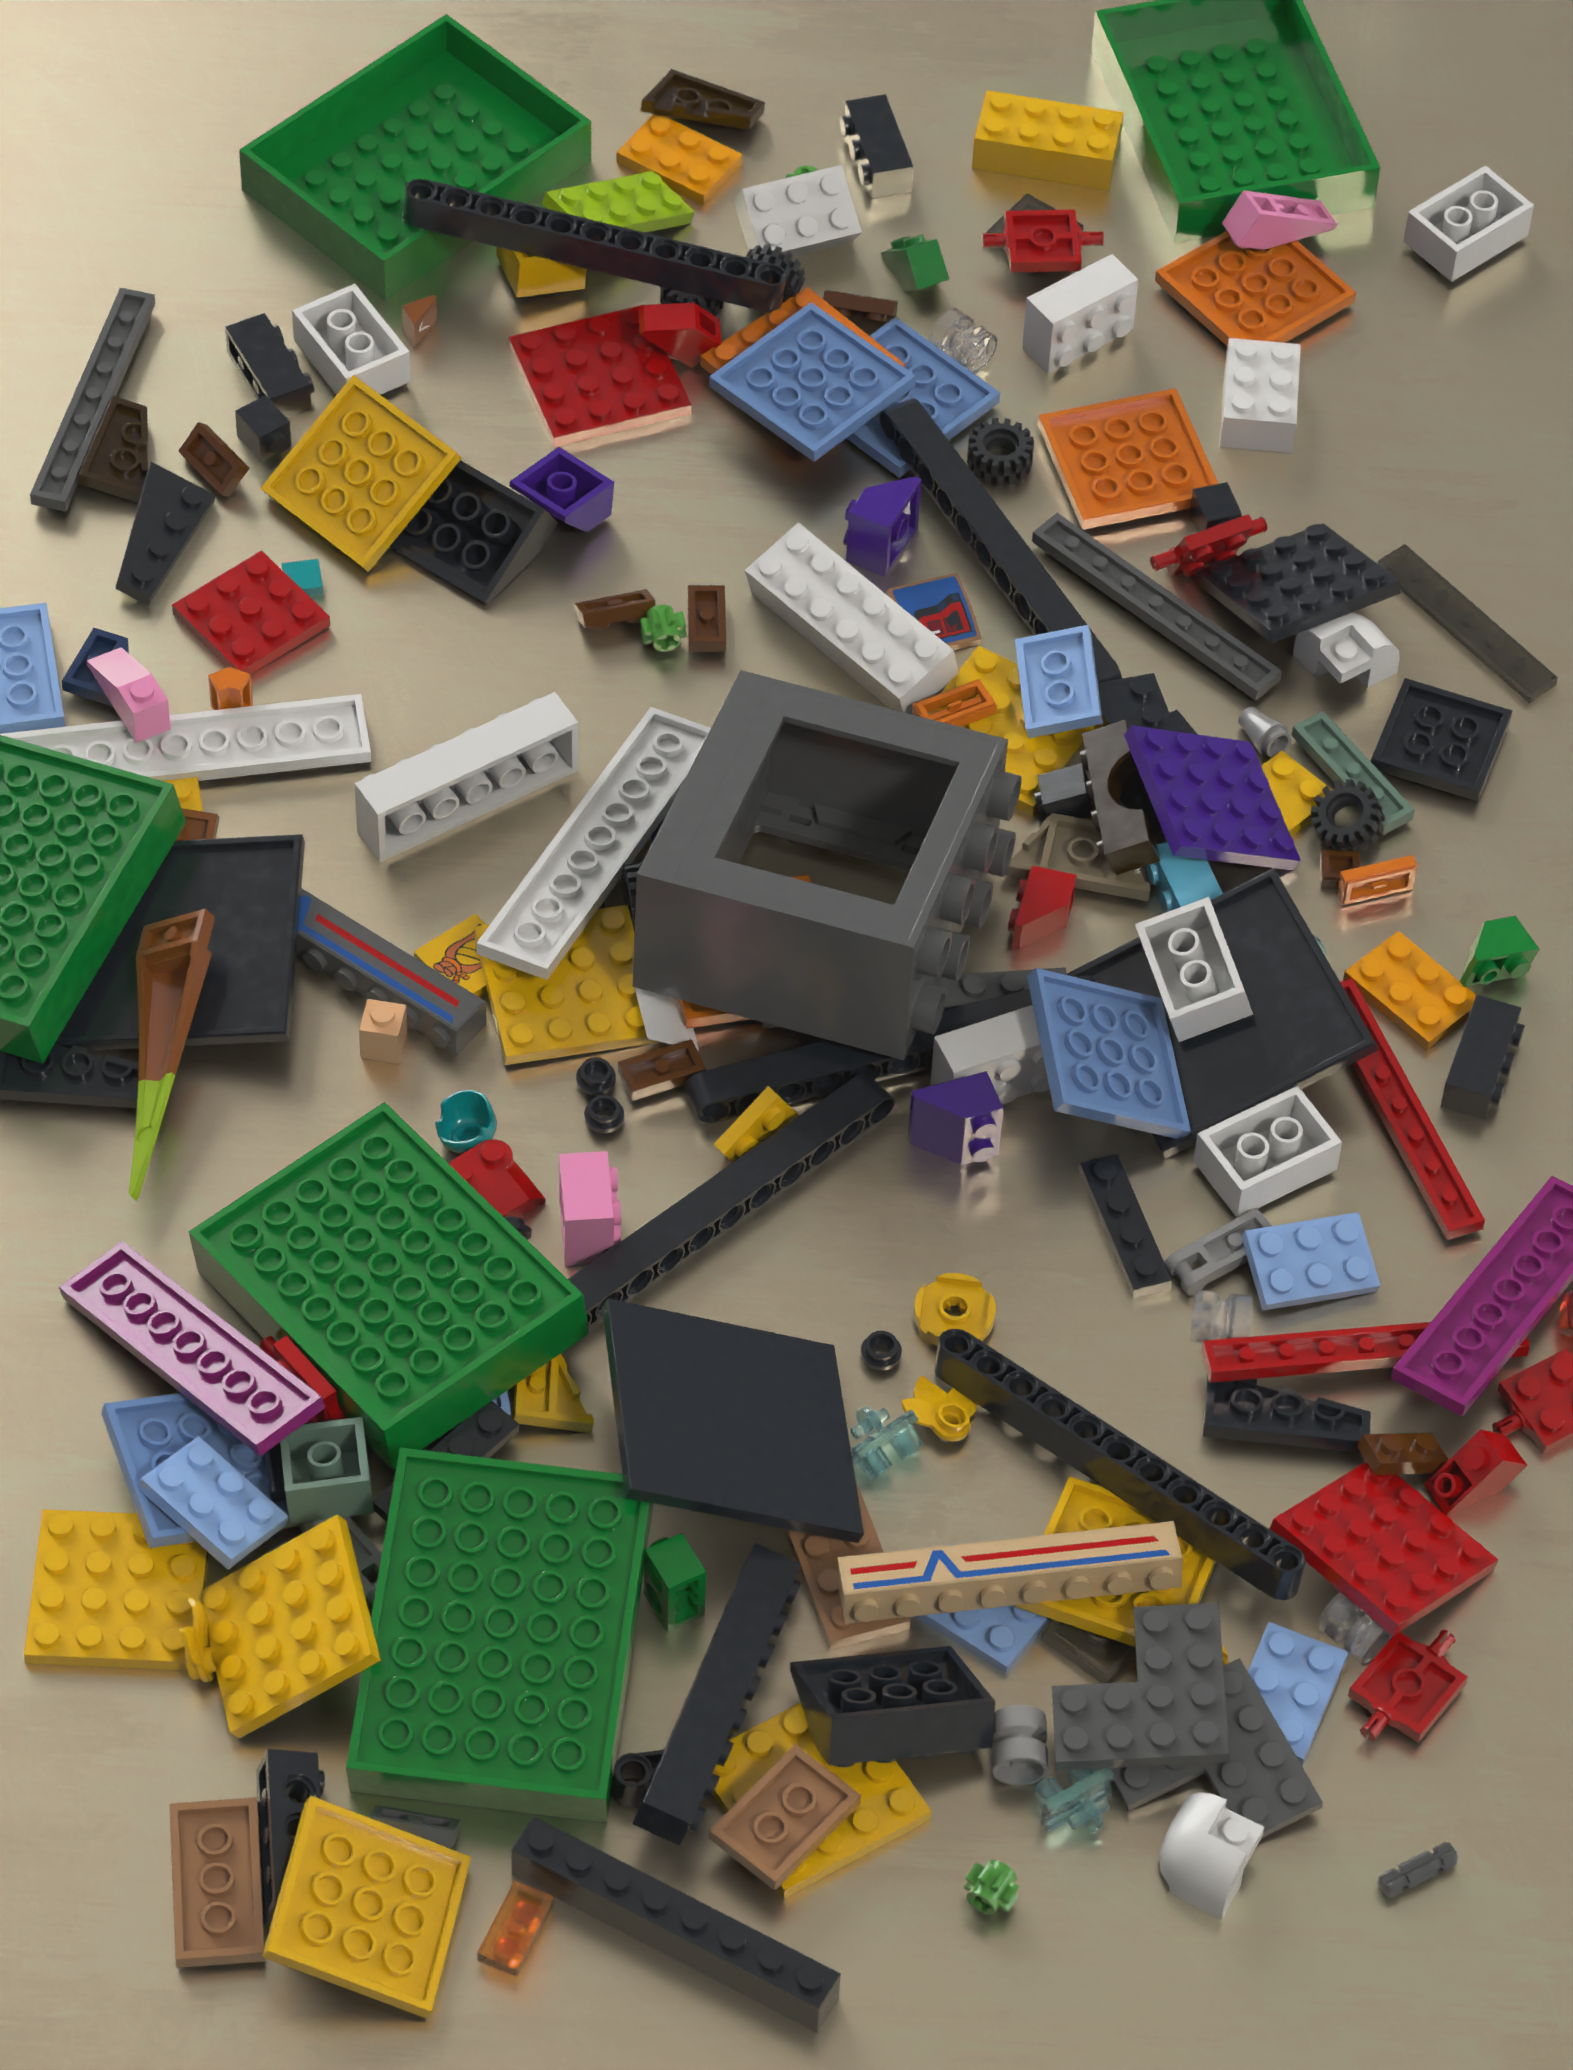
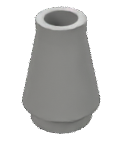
M1254 707L1245 709L1239 716V725L1244 728L1261 755L1272 758L1280 751L1285 752L1290 746L1291 735L1286 725L1260 713Z

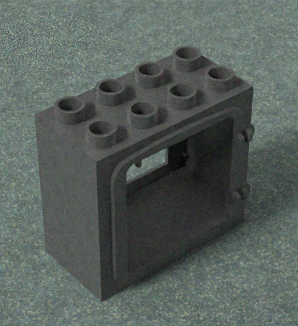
M740 670L637 873L633 987L904 1060L917 1030L935 1034L938 1029L945 1007L947 990L937 985L941 977L958 981L961 977L970 946V936L961 933L964 925L981 929L990 908L993 883L984 881L987 873L1004 877L1012 859L1016 833L1001 829L999 826L1000 819L1010 821L1014 814L1020 794L1022 778L1020 775L1005 772L1008 739ZM756 832H764L786 838L791 843L799 845L805 843L896 867L902 872L908 873V876L895 904L892 905L739 864L752 835Z

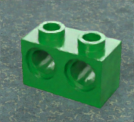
M683 1533L671 1538H660L652 1543L649 1548L645 1549L644 1595L667 1632L705 1616L706 1570Z

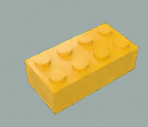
M986 90L974 137L972 169L1109 191L1121 143L1124 112Z

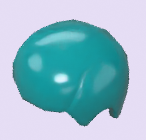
M475 1090L458 1091L441 1102V1117L439 1121L435 1122L437 1135L446 1149L463 1154L477 1144L493 1139L496 1132L497 1119L485 1094Z

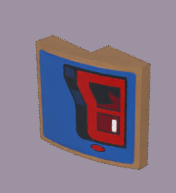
M957 573L887 589V596L953 650L982 643L972 606Z

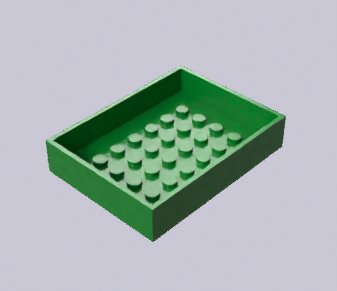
M1155 0L1095 11L1092 54L1117 111L1124 112V128L1174 243L1218 236L1227 231L1222 222L1243 190L1318 200L1323 203L1331 215L1375 207L1381 167L1303 0Z
M445 14L239 149L242 191L376 295L387 301L474 242L414 227L406 223L403 219L405 189L408 182L413 179H427L529 204L591 162V120L448 14Z
M0 735V1051L44 1063L186 824L174 784Z
M385 1102L188 1231L198 1272L264 1339L268 1336H273L276 1341H279L287 1336L336 1390L339 1408L344 1412V1416L347 1419L363 1418L366 1444L392 1470L397 1467L400 1447L422 1450L589 1334L583 1294Z
M400 1447L371 1615V1623L381 1661L364 1669L361 1675L346 1764L350 1792L607 1823L614 1765L617 1759L644 1574L645 1549L648 1546L654 1503L625 1498L623 1476L618 1473Z

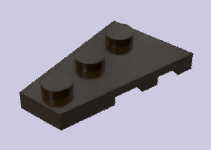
M671 69L642 99L640 112L750 129L764 114L765 102Z
M112 395L78 474V484L139 503L148 472L147 406Z

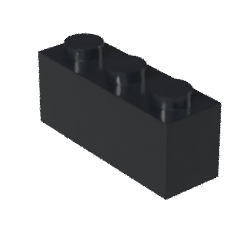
M886 94L845 101V116H840V128L843 137H848L850 140L849 151L852 161H857L859 164L858 174L861 185H867L872 199L912 192L914 166Z
M262 313L225 326L227 353L256 399L266 395L286 418L311 410V394L314 393L312 379L307 372L303 373L299 368L296 353L292 348L287 349L285 346L282 332L277 324L272 325L267 315Z
M1476 994L1445 1082L1440 1107L1483 1120L1487 1119L1491 1105L1499 1107L1505 1084H1501L1499 1081L1501 1075L1509 1077L1515 1055L1509 1052L1511 1046L1519 1048L1525 1025L1519 1023L1521 1007Z

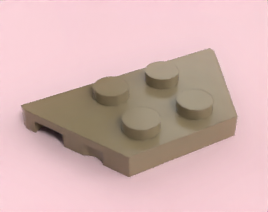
M1051 813L1041 823V828L1037 832L1032 833L1023 842L1022 849L1011 859L1006 876L1028 879L1031 866H1039L1076 874L1077 889L1149 901L1151 888L1149 882L1144 880L1141 867L1116 875L1110 862L1103 863L1097 848V841L1102 839L1101 832H1097L1093 820Z

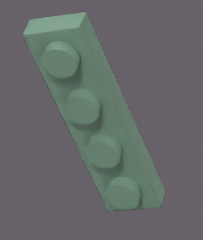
M1324 711L1293 726L1291 736L1333 782L1340 780L1342 786H1346V779H1353L1356 786L1361 781L1365 783L1367 789L1370 787L1373 790L1385 815V821H1381L1384 826L1382 835L1413 820L1415 809Z

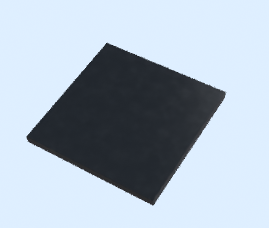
M303 834L175 841L55 1044L70 1049L73 1045L87 1048L88 1051L139 1048L136 954L143 927L205 908L215 917L207 948L212 955L184 1046L289 1041L305 849Z
M1274 868L1210 900L1253 1015L1179 1042L1163 1002L1191 1133L1187 1136L1177 1139L1151 1133L1165 1159L1196 1144L1197 1133L1291 1088L1299 1086L1302 1090L1378 1051L1374 1039ZM1140 937L1067 973L1068 976L1072 977L1092 976L1097 983L1162 998Z
M607 1298L602 1307L625 1498L859 1543L864 1535L834 1345Z

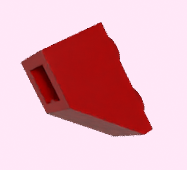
M696 303L648 304L638 308L640 335L647 342L654 343L666 351L673 359L680 360L690 368L701 362L702 354L722 345L720 319Z
M1034 865L1031 866L1028 880L1021 879L1018 886L1016 901L1021 902L1019 909L1012 908L1007 931L1014 932L1012 948L1022 949L1066 928L1075 898L1076 874Z
M1480 1429L1424 1485L1445 1515L1452 1516L1500 1493L1528 1465L1505 1434Z

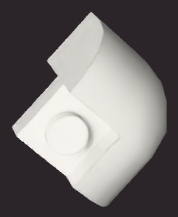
M1349 613L1298 633L1293 655L1314 678L1330 672L1341 684L1357 676L1367 688L1396 674L1400 660L1398 648L1372 621L1356 613Z
M1197 1792L1188 1795L1166 1832L1158 1862H1160L1161 1874L1170 1886L1169 1891L1182 1901L1222 1920L1241 1886L1244 1868L1263 1836L1264 1827L1226 1809L1227 1799L1209 1793Z

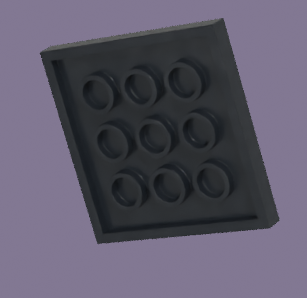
M1324 523L1310 525L1301 532L1279 537L1272 543L1259 548L1247 549L1236 557L1225 561L1213 562L1209 567L1196 571L1197 584L1271 643L1401 594L1400 580Z

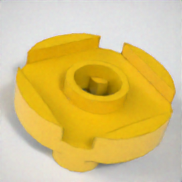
M944 1273L937 1276L936 1281L930 1283L927 1287L925 1283L917 1292L914 1303V1321L919 1329V1336L925 1343L938 1346L939 1336L948 1329L964 1330L984 1342V1338L990 1334L994 1326L996 1314L995 1299L991 1292L989 1296L988 1292L982 1288V1282L973 1276L963 1273ZM951 1306H959L960 1312L964 1314L954 1317L947 1314L944 1309L946 1308L950 1311Z

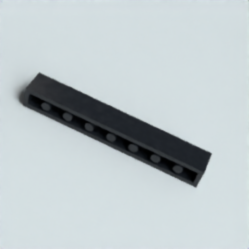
M754 1543L632 1823L633 1825L679 1846L687 1831L694 1834L697 1832L706 1812L705 1809L699 1807L702 1797L710 1800L720 1776L713 1773L715 1766L718 1764L724 1767L734 1745L733 1742L727 1740L731 1731L738 1734L748 1710L741 1707L744 1699L752 1700L761 1681V1677L754 1675L757 1667L765 1669L775 1647L768 1643L771 1634L776 1637L779 1636L788 1614L781 1611L784 1603L792 1605L802 1582L795 1580L801 1563Z
M535 1816L511 1850L512 1875L817 2033L839 1999L841 1973Z

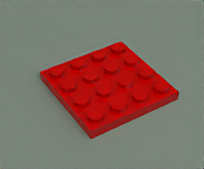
M642 305L508 337L509 349L554 448L692 414V404L668 353L654 343L647 342L640 335L638 308Z
M1364 1462L1276 1516L1269 1527L1270 1530L1298 1547L1304 1553L1305 1562L1392 1636L1493 1572L1499 1560L1399 1475H1374L1367 1462Z

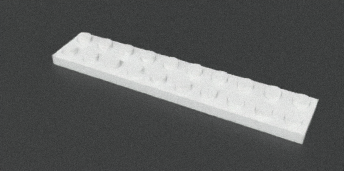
M361 694L169 715L171 730L137 743L122 720L0 734L160 781L198 777V781L371 762V749Z
M650 707L478 940L476 954L547 980L622 877L623 865L632 863L670 810L711 728Z

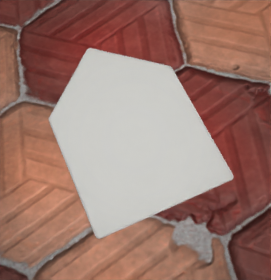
M635 988L648 1039L672 1045L692 1039L697 1051L699 1050L694 1028L686 1029L679 999Z

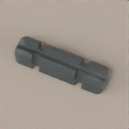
M1443 1842L1433 1847L1432 1853L1425 1851L1399 1864L1398 1870L1391 1868L1378 1876V1886L1386 1897H1393L1403 1892L1402 1887L1405 1886L1409 1889L1437 1875L1438 1869L1445 1871L1455 1866L1458 1859L1456 1850L1451 1843Z

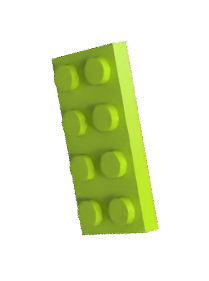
M653 171L548 191L545 193L542 202L550 210L644 233L690 224L695 213L683 201L682 197L676 194Z

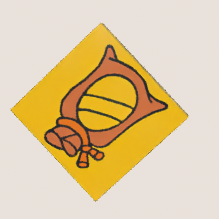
M476 913L413 951L416 959L476 996L481 997L488 993L480 958L476 954L477 946L474 937L475 926L487 924Z

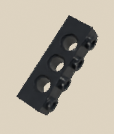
M267 1749L256 1769L264 1925H271L294 1844V1839L291 1836H296L304 1804L310 1796L321 1799L320 1796H322L324 1791L325 1773L323 1770H319L318 1753ZM288 1797L295 1799L298 1803L291 1801Z

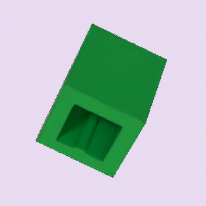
M923 234L914 237L906 236L891 241L892 248L880 252L883 261L905 291H918L950 280L937 238L925 240Z
M1516 915L1484 922L1470 948L1460 979L1463 987L1477 984L1486 985L1493 981L1508 978L1517 979L1524 976L1530 970L1531 963L1539 948Z

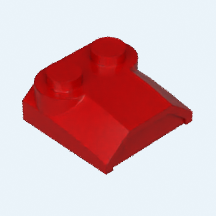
M485 1140L448 1163L503 1217L512 1216L520 1218L535 1207L546 1203V1198L513 1160V1152L510 1146L501 1140Z

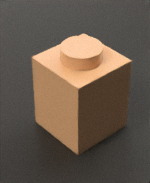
M367 999L359 1028L360 1058L399 1064L407 1037L406 1005Z

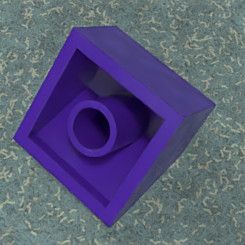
M560 447L510 481V488L541 506L563 522L585 532L590 531L612 515L614 481Z
M911 477L866 487L857 500H851L845 512V520L848 521V529L843 540V544L847 546L846 562L883 577L887 576L918 529L922 479Z
M987 1071L911 1091L908 1126L909 1143L960 1165L971 1162H984L993 1156L999 1155L1004 1108Z

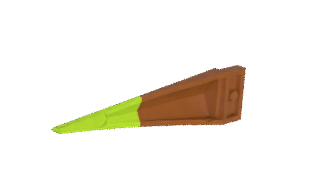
M206 908L145 925L136 954L139 1011V1078L135 1140L128 1192L136 1202L140 1196L212 955L207 948L215 917Z

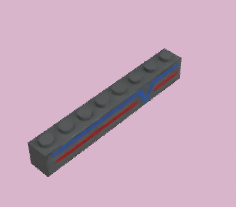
M301 888L296 956L303 959L313 970L324 972L335 979L342 988L353 990L366 999L405 1004L407 1008V1028L416 1029L429 1037L436 1046L446 1048L456 1055L486 1026L485 1000Z

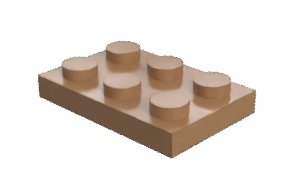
M794 1745L709 1830V1839L776 1890L860 1805L861 1795L797 1745Z

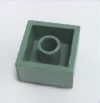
M362 1417L303 1424L280 1441L290 1524L326 1520L337 1514L341 1517L374 1513Z

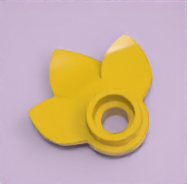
M924 1376L919 1377L913 1390V1398H906L901 1401L905 1414L912 1421L931 1428L937 1436L947 1441H960L967 1436L971 1427L970 1418L977 1410L975 1402L954 1388L946 1393Z
M190 1598L188 1600L193 1611V1627H185L179 1630L185 1648L186 1667L192 1680L201 1679L203 1682L213 1681L217 1671L213 1660V1655L217 1652L215 1646H210L208 1617L205 1607L199 1600Z

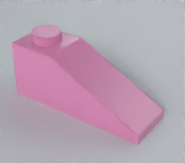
M1244 190L1222 222L1235 245L1243 249L1255 248L1263 250L1334 230L1337 225L1321 201Z
M122 647L87 660V666L136 743L171 730L167 697L153 675Z

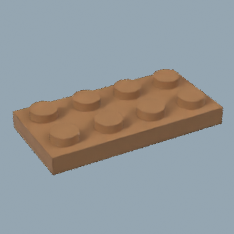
M857 1483L864 1535L859 1543L784 1529L795 1561L801 1563L799 1571L829 1651L910 1630L909 1617L845 1624L838 1587V1557L884 1552Z
M257 1797L169 1803L176 1967L265 1961V1958L262 1957L265 1944Z

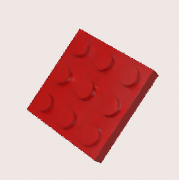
M262 550L172 604L173 615L226 667H232L249 674L255 673L330 626V616Z

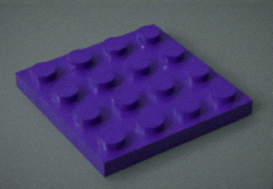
M1133 725L1124 734L1173 856L1294 870L1301 862L1294 841L1288 831L1281 810L1277 805L1251 742Z

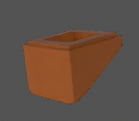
M434 294L402 306V331L414 347L437 322V298Z

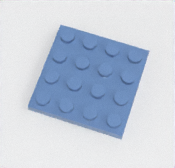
M812 302L709 376L710 388L814 462L916 385V375Z
M897 317L870 335L871 338L902 361L908 371L916 375L915 387L884 410L915 398L922 404L946 438L950 440L1000 402L999 391ZM879 414L847 437L849 441L899 478L910 470L885 436L880 425Z
M1035 968L1027 975L1054 1111L1175 1139L1191 1133L1162 998L1040 968Z
M182 1393L104 1403L101 1415L149 1548L196 1541L138 1489V1485L144 1475L198 1436L289 1516L286 1497L281 1500H273L270 1497L265 1453L259 1456ZM288 1517L284 1528L300 1526V1523L290 1524Z

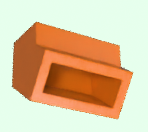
M227 667L208 675L210 706L213 710L253 705L251 674Z

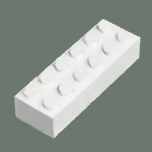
M799 522L745 570L751 593L889 709L913 715L912 704L934 696L959 673L954 650Z
M553 692L545 697L536 698L527 705L510 713L501 714L496 719L477 728L468 729L461 735L444 743L435 744L418 755L400 760L394 766L383 771L367 775L361 781L355 783L357 833L381 863L578 771L579 722L559 696Z

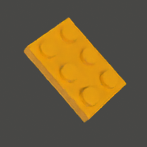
M653 114L616 152L617 163L639 174L653 171L673 191L702 205L742 165L743 154L664 115Z
M1397 931L1344 971L1343 981L1353 978L1363 998L1426 1051L1468 1020L1476 994L1467 987H1463L1458 979L1400 931Z

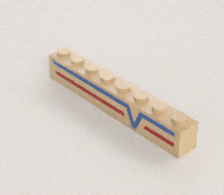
M1174 1521L838 1557V1587L845 1624L1022 1604H1037L1043 1601L1081 1599L1182 1587V1554Z

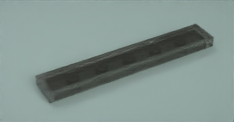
M1406 544L1378 560L1377 564L1400 580L1401 591L1528 703L1556 686L1558 677Z

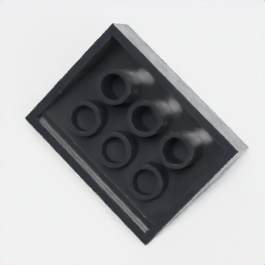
M460 460L389 548L488 605L539 554L558 522L541 506Z
M952 1646L790 1662V1672L815 1747L829 1766L845 1768L851 1767L855 1763L868 1761L890 1763L895 1761L896 1758L914 1756L928 1759L935 1757L936 1754L951 1752L972 1754L979 1749L992 1748L996 1701Z

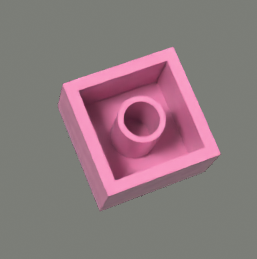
M608 1151L559 1154V1206L565 1267L587 1266L621 1242L620 1200H617V1167H609Z

